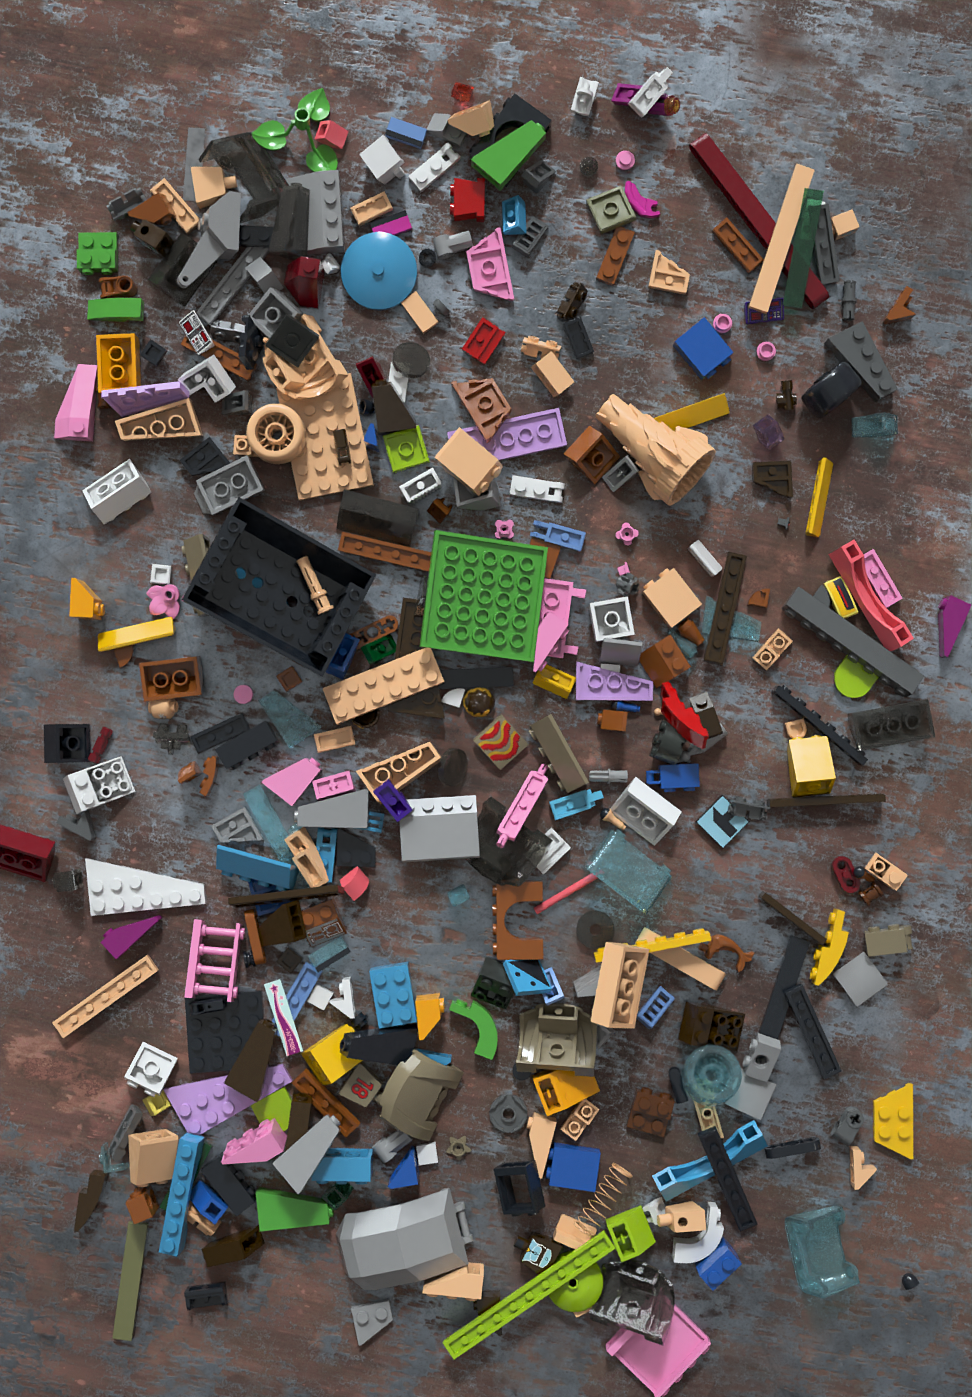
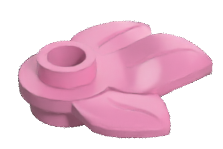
M172 584L165 585L164 587L156 585L147 591L146 594L152 599L149 605L151 615H160L165 612L167 617H172L173 619L178 615L180 605L177 600L179 599L180 592L176 586ZM167 591L172 593L171 598L167 596Z

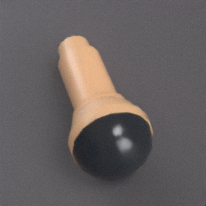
M604 808L601 810L600 817L602 820L611 822L618 829L624 830L626 828L624 823L614 816L611 809Z

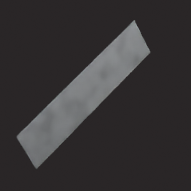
M188 127L183 191L184 201H196L191 167L203 166L204 128Z

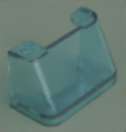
M610 829L583 866L647 915L673 877L670 875L672 871L664 864L660 867L624 839L626 835L620 830L616 829V831Z
M834 1205L786 1217L784 1221L798 1285L804 1293L822 1299L860 1283L857 1267L845 1260L838 1225H842L846 1217L842 1206Z

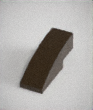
M93 1170L89 1174L88 1188H83L79 1192L74 1232H78L97 1208L107 1184L109 1171Z

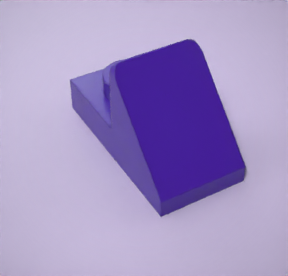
M389 779L373 790V793L397 822L413 810L403 793L399 792Z

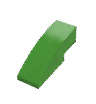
M142 298L88 300V320L143 321L144 301Z

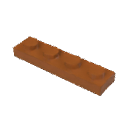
M185 335L181 345L197 354L189 338ZM214 340L212 341L215 346L200 354L205 359L215 355L224 369L248 382L258 366L256 363L253 370H246L238 357V353Z
M307 1068L292 1081V1084L301 1093L312 1096L311 1103L324 1116L329 1114L331 1117L334 1115L341 1123L339 1125L340 1132L345 1137L353 1132L361 1123Z

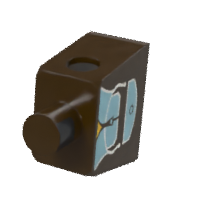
M145 219L141 223L135 221L131 225L130 229L134 232V236L139 242L168 262L178 247L168 233Z
M531 1232L528 1240L518 1235L513 1246L522 1250L520 1261L539 1275L554 1264L562 1248V1243L555 1241L553 1237Z

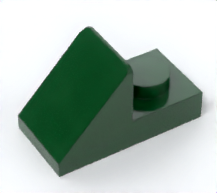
M391 634L362 646L361 650L369 665L372 663L376 664L396 652V643Z

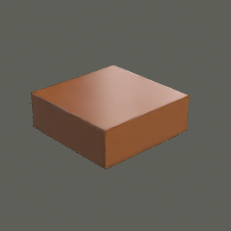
M290 666L276 676L286 692L303 682L293 666Z

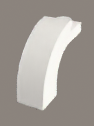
M715 1202L707 1203L706 1230H703L693 1238L674 1237L672 1250L674 1263L697 1262L709 1256L716 1249L721 1241L724 1227L721 1222H717L720 1221L721 1212Z

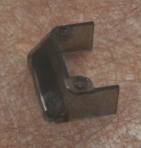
M252 132L211 140L198 159L200 163L215 159L222 169H234L253 198L248 202L247 208L240 216V223L261 218L285 201L291 194L289 184L267 150L258 145L253 139Z

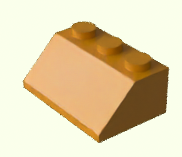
M136 334L96 335L98 393L102 394L103 390L141 386L140 341Z

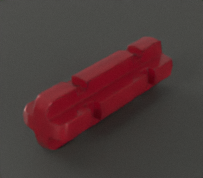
M102 727L100 731L101 736H98L92 748L93 753L91 752L88 757L89 761L96 764L99 763L101 759L100 754H103L109 742L107 739L111 737L113 730Z

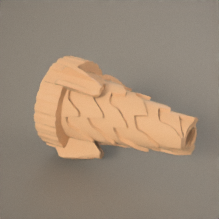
M614 394L609 397L596 414V419L613 432L614 436L623 445V449L636 460L635 464L642 469L638 474L651 498L663 500L667 505L671 506L677 503L697 484L709 468L716 454L715 449L708 444V437L705 434L677 426L675 431H673L662 421L661 423L657 422L650 415L640 412L631 403L627 405Z

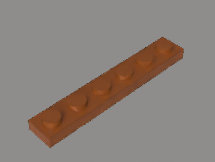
M346 532L341 534L338 547L340 552L429 572L431 552Z

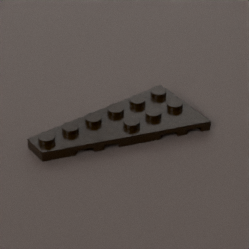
M403 597L395 660L425 648L420 647L424 615L423 602L420 599ZM439 685L389 704L388 712L445 719Z

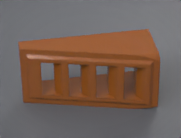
M192 761L179 770V783H188L203 773L196 761Z

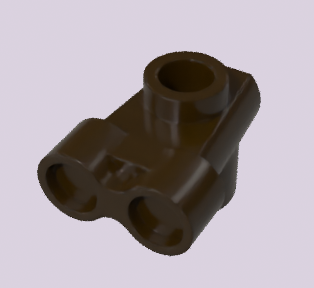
M792 380L781 381L783 393H776L777 409L792 410L793 405H797L796 393L792 394L793 382Z

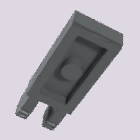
M130 1105L108 1149L112 1159L117 1162L122 1160L126 1153L125 1147L129 1143L128 1135L133 1134L136 1127L142 1121L143 1113L136 1105Z

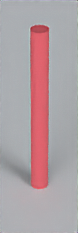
M598 869L534 907L535 912L539 914L603 876L602 872Z

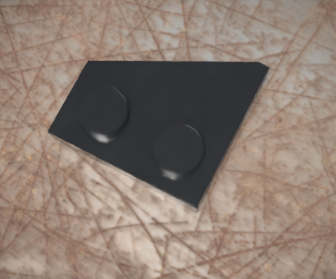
M243 315L242 322L245 323V332L240 333L238 357L246 370H253L264 346L263 336L250 315Z
M210 437L180 459V462L191 476L214 472L230 464Z

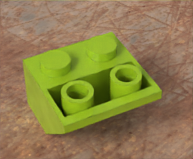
M641 1205L605 1219L621 1262L639 1256L656 1242Z

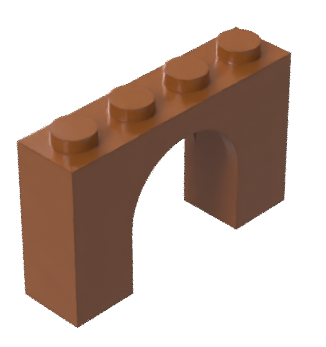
M496 881V885H492V897H496V904H493V916H496V924H493V935H497V943H493V955H497V960L543 959V938L516 937L507 930L504 922L505 914L513 904L521 901H543V881Z

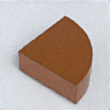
M762 589L755 592L749 598L747 605L767 608L770 589Z
M134 645L114 649L120 668L125 667L130 662L134 653Z

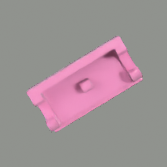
M350 771L312 781L318 801L356 792Z

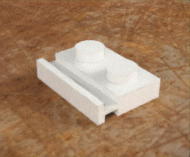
M551 827L524 855L542 874H545L571 847Z

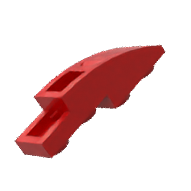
M669 681L662 683L660 694L662 698L661 712L665 719L687 741L701 749L706 748L709 735L707 729L703 728L699 715L695 714L692 707L685 708L684 703L678 698L677 690L672 687Z

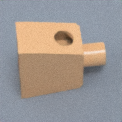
M191 167L195 198L199 209L213 205L228 193L227 189L238 187L236 176L225 177L221 167Z
M693 1201L668 1205L665 1207V1214L657 1215V1223L659 1227L667 1226L676 1233L706 1230L705 1210Z

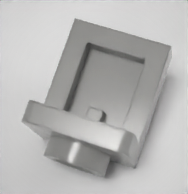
M597 1024L596 1047L600 1049L616 1031L613 1028Z

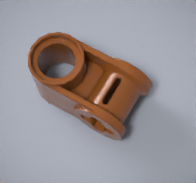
M128 276L98 279L102 291L100 299L133 297L137 293L136 283ZM130 283L129 289L123 290L124 285Z

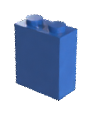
M705 317L675 340L673 347L701 381L705 377L710 379L716 374L717 371L715 369L720 365L722 367L726 366L732 360L730 357L734 353Z
M554 1142L553 1148H550L548 1154L551 1166L547 1167L545 1179H549V1186L595 1192L601 1155L600 1149Z
M723 1236L716 1249L709 1256L694 1262L699 1276L712 1290H715L742 1265L735 1249Z

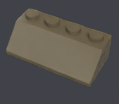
M198 534L183 540L184 546L181 547L182 554L187 558L188 563L185 565L186 574L190 576L191 580L210 548L209 538L204 534ZM193 607L194 613H197L199 617L209 616Z
M552 714L530 725L531 730H529V733L534 741L536 739L539 741L541 746L538 749L543 757L547 756L550 763L547 765L552 774H557L559 778L557 783L561 791L566 790L569 793L589 783Z

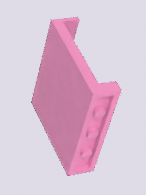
M658 1289L605 1345L607 1352L611 1356L615 1355L654 1393L655 1397H664L669 1392V1387L674 1382H679L683 1377V1373L695 1365L696 1359L709 1350L711 1342L709 1337Z

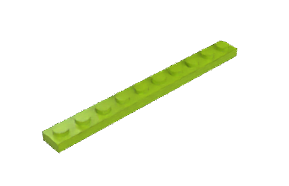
M603 1230L443 1340L444 1346L452 1358L456 1359L616 1249L615 1245Z

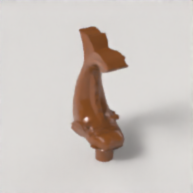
M721 934L711 935V941L708 944L701 942L698 948L705 952L704 956L707 959H711L715 952L720 950L737 953L736 971L738 972L742 971L745 967V962L751 961L754 956L753 951L744 953L732 939Z

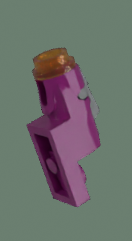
M618 83L611 101L615 105L629 106L628 103L643 85ZM663 93L647 113L659 116H672L678 113L680 101L674 95Z

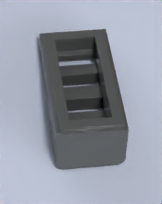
M532 216L526 224V234H519L512 244V248L528 258L549 225ZM535 223L542 227V229L538 230L532 224ZM531 229L532 231H534V232L537 233L538 235L535 236V235L531 234L530 232H528V230ZM524 236H529L533 239V242L529 241ZM523 241L530 246L527 248L520 242Z

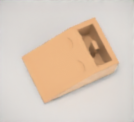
M468 1262L469 1264L425 1279L423 1293L429 1297L443 1295L448 1299H457V1297L465 1298L468 1301L481 1299L484 1264Z

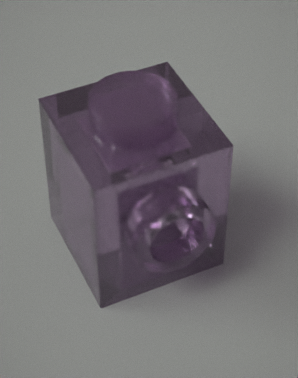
M766 415L752 425L759 442L769 450L785 439L779 423L769 415Z

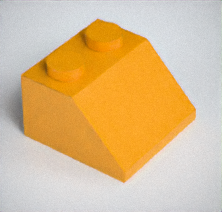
M71 578L69 617L84 620H102V616L105 614V605L102 604V600L84 581Z
M440 993L417 995L416 997L419 1040H424L441 1019V1013H444L445 1003L444 998H440Z

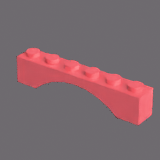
M855 540L828 554L883 647L891 652L914 639L906 624L894 616L876 596L866 574L864 555Z

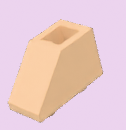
M876 852L865 866V869L870 874L895 891L899 889L908 876Z

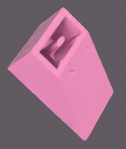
M275 1118L271 1121L266 1119L259 1124L258 1128L254 1130L249 1129L242 1135L243 1137L238 1140L235 1138L228 1142L221 1163L236 1164L268 1161L284 1151L287 1134L281 1129Z

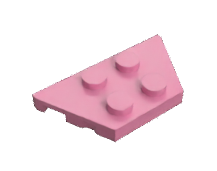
M499 227L487 238L485 237L479 241V244L466 251L473 290L514 301L501 228Z

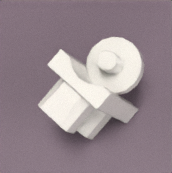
M580 77L571 112L589 117L599 82Z

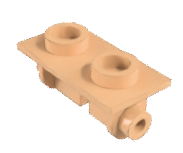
M535 336L524 337L522 343H526V345L522 344L521 352L524 355L537 358L538 351H542L540 358L542 359L552 351L558 359L559 353H556V351H560L561 346L557 342L551 340L542 342Z
M191 1200L189 1201L187 1221L191 1224L198 1222L199 1224L196 1228L206 1236H212L221 1224V1221L218 1220L216 1224H213L199 1213Z

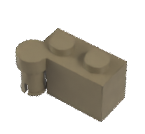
M899 924L887 925L888 928L880 929V926L869 927L868 931H864L868 957L908 952L907 948L908 950L913 949L910 935L912 934L911 925L899 926Z

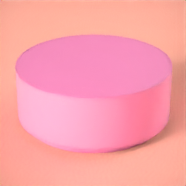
M240 685L234 690V699L240 704H247L253 699V690L247 685Z

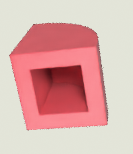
M332 120L321 121L315 140L332 148L343 149L349 131Z
M358 866L339 880L341 886L344 887V890L353 901L364 893L369 884V879Z

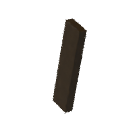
M762 891L759 894L760 899L821 945L826 942L827 939L766 892Z

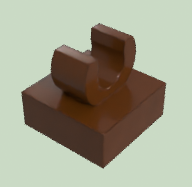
M437 497L429 506L427 512L441 524L447 518L453 506L449 505L447 507L443 503L445 498L439 499Z

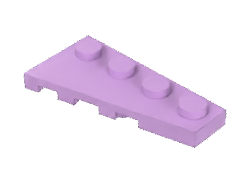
M179 381L103 390L101 397L121 417L187 399L189 398V391Z
M576 661V700L653 701V681Z

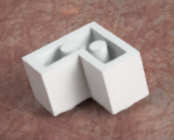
M215 355L191 368L178 379L189 391V395L204 387L214 402L229 395L236 387Z

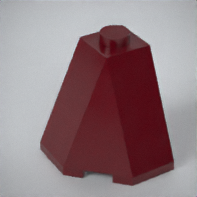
M301 256L287 265L284 285L300 307L319 309L325 274L321 260Z

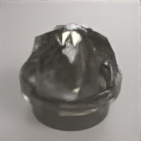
M592 157L582 159L579 165L580 172L588 177L595 175L598 171V162Z

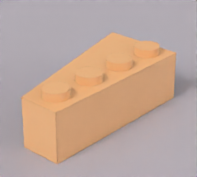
M189 398L115 421L120 438L124 441L203 437L192 400Z
M428 742L356 772L376 801L382 804L373 793V790L387 779L400 791L441 762L443 758L434 745Z

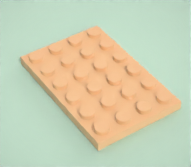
M351 373L331 391L311 399H294L276 388L279 404L293 409L302 419L306 429L305 446L302 452L291 461L299 501L374 486ZM345 429L352 464L347 462L339 466L333 431ZM347 450L339 451L340 456L347 455Z

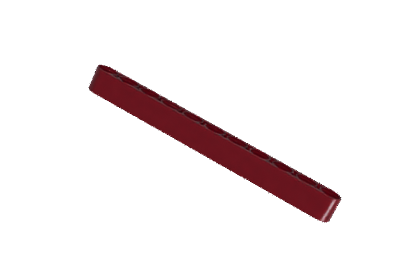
M707 133L702 134L689 144L690 151L767 251L776 225L775 221ZM790 243L781 271L811 309H815L830 297L829 293Z

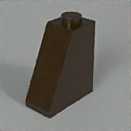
M387 379L376 380L372 384L378 433L416 428V420L391 381L387 382Z
M299 900L282 904L258 927L261 947L292 943L307 938Z
M259 1225L211 1241L201 1250L207 1267L244 1260L264 1245L265 1242L259 1230Z

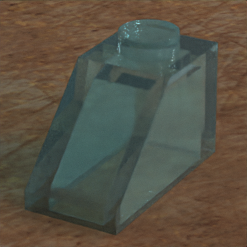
M884 412L852 418V437H884L898 434L897 415Z

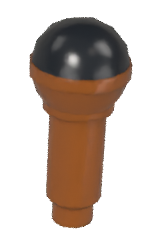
M857 866L853 870L855 878L864 879L868 882L875 881L873 875L869 874L865 867Z

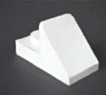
M346 977L342 979V983H339L340 995H344V997L333 998L329 1002L349 1018H355L351 977Z

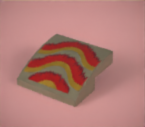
M502 714L473 739L500 770L529 745Z

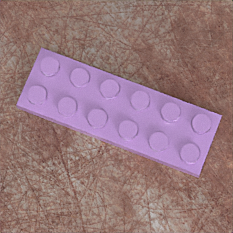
M559 408L506 419L488 443H486L476 426L462 429L499 461L567 446ZM457 430L447 432L448 440Z

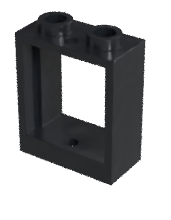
M536 1160L504 1162L493 1169L504 1215L511 1214L512 1217L528 1213V1216L539 1214V1211L546 1206ZM510 1175H525L531 1202L516 1203Z

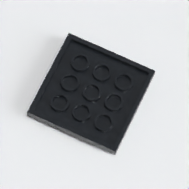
M262 990L239 991L237 998H234V1002H227L228 996L216 994H198L195 998H185L190 1073L231 1071L260 1019L264 1020ZM224 997L225 1010L190 1016L192 1012L191 1006H189L190 1002ZM199 1004V1011L204 1010L203 1004Z

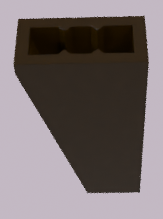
M268 1019L259 1020L224 1081V1084L255 1102H258L262 1096L277 1033V1028L274 1026L275 1023Z
M297 1093L292 1096L285 1152L308 1132L312 1096H308L306 1093Z

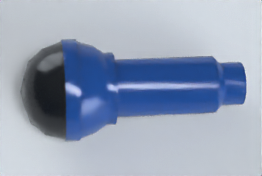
M613 700L611 703L613 711L640 712V706L636 704L624 703L621 700Z

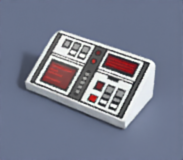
M194 310L179 321L198 355L215 346Z

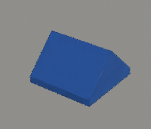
M411 1146L391 1174L388 1183L390 1189L418 1185L420 1173L414 1146Z

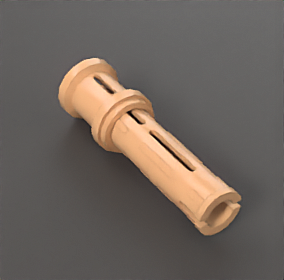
M308 556L298 559L296 562L312 593L310 598L316 604L318 615L332 610L334 607L329 603L326 596L327 591L322 589Z

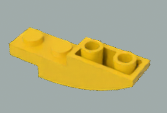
M833 909V913H830L828 919L830 929L825 935L827 939L825 943L827 945H819L818 949L814 951L813 959L816 961L814 968H811L810 979H812L811 982L814 985L819 986L830 975L844 951L849 932L842 930L845 912L842 910Z

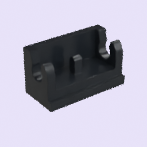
M226 1281L188 1286L184 1292L187 1310L213 1305L225 1306L228 1304Z

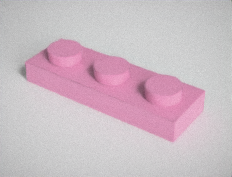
M872 549L863 554L867 577L881 603L887 608L903 599L875 550Z

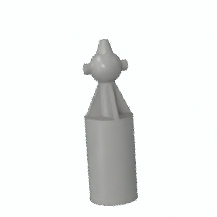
M720 723L723 734L707 739L706 748L704 749L691 743L688 750L682 752L677 763H690L691 755L704 753L728 735L722 724Z

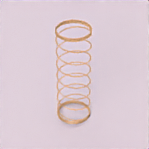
M612 1163L613 1167H609V1169H616L628 1178L633 1177L627 1170L616 1163ZM600 1201V1202L602 1203L601 1205H603V1206H605L606 1208H608L609 1210H611V1209H610L609 1207H607L602 1201ZM574 1223L575 1227L587 1236L593 1238L596 1235L583 1223Z

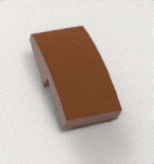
M216 755L211 758L208 757L203 764L205 768L203 773L209 777L208 779L205 777L199 787L202 789L199 793L205 797L210 795L217 778L219 757Z

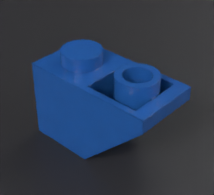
M201 1180L191 1190L190 1200L196 1209L213 1224H216L227 1210L228 1205L216 1191Z

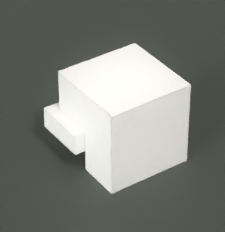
M384 135L359 154L376 179L383 184L388 183L395 176L400 179L405 175V172L400 167L405 162L399 157L389 143L388 138Z

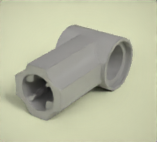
M469 231L451 236L447 234L440 235L433 239L438 259L449 258L454 253L473 247Z
M396 1130L387 1138L384 1137L375 1143L372 1149L381 1161L386 1163L397 1154V1151L411 1142L413 1138Z

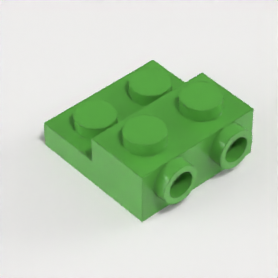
M117 232L78 233L77 269L80 273L93 275L94 272H101L103 275H112L113 272H118Z

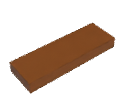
M725 218L712 230L713 234L748 274L763 263L764 259L728 218Z

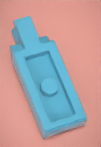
M585 789L550 801L549 803L555 820L596 806L595 801L604 798L601 790L592 793L591 789Z

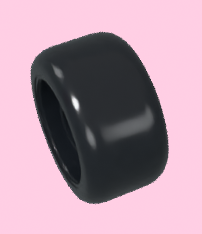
M841 362L829 372H825L802 394L801 400L814 417L821 419L850 397L861 386L862 382L848 363Z

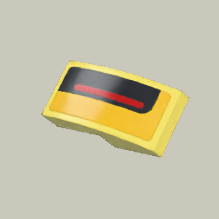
M841 576L824 583V587L827 589L832 601V606L838 615L846 619L858 614L852 595Z

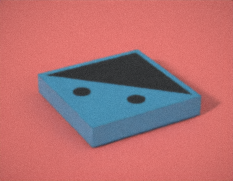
M539 959L504 961L503 966L516 996L551 992L552 987Z

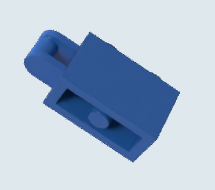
M699 763L658 765V770L646 771V784H659V788H664V792H675L676 788H683V791H695V787H700ZM654 773H659V781H654Z

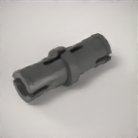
M851 280L844 281V297L841 300L843 304L842 320L844 321L846 319L848 321L855 320L854 312L857 298H855L856 281L852 280V283Z

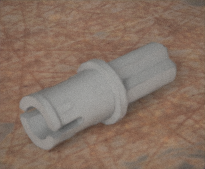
M607 769V771L589 772V781L607 782V784H610V782L627 783L628 779L627 770L614 771Z

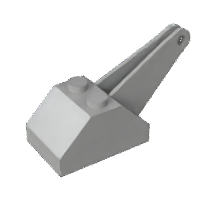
M229 191L209 207L206 213H203V217L199 219L198 230L201 231V238L177 278V284L181 288H187L218 258L230 260L238 252L241 193Z

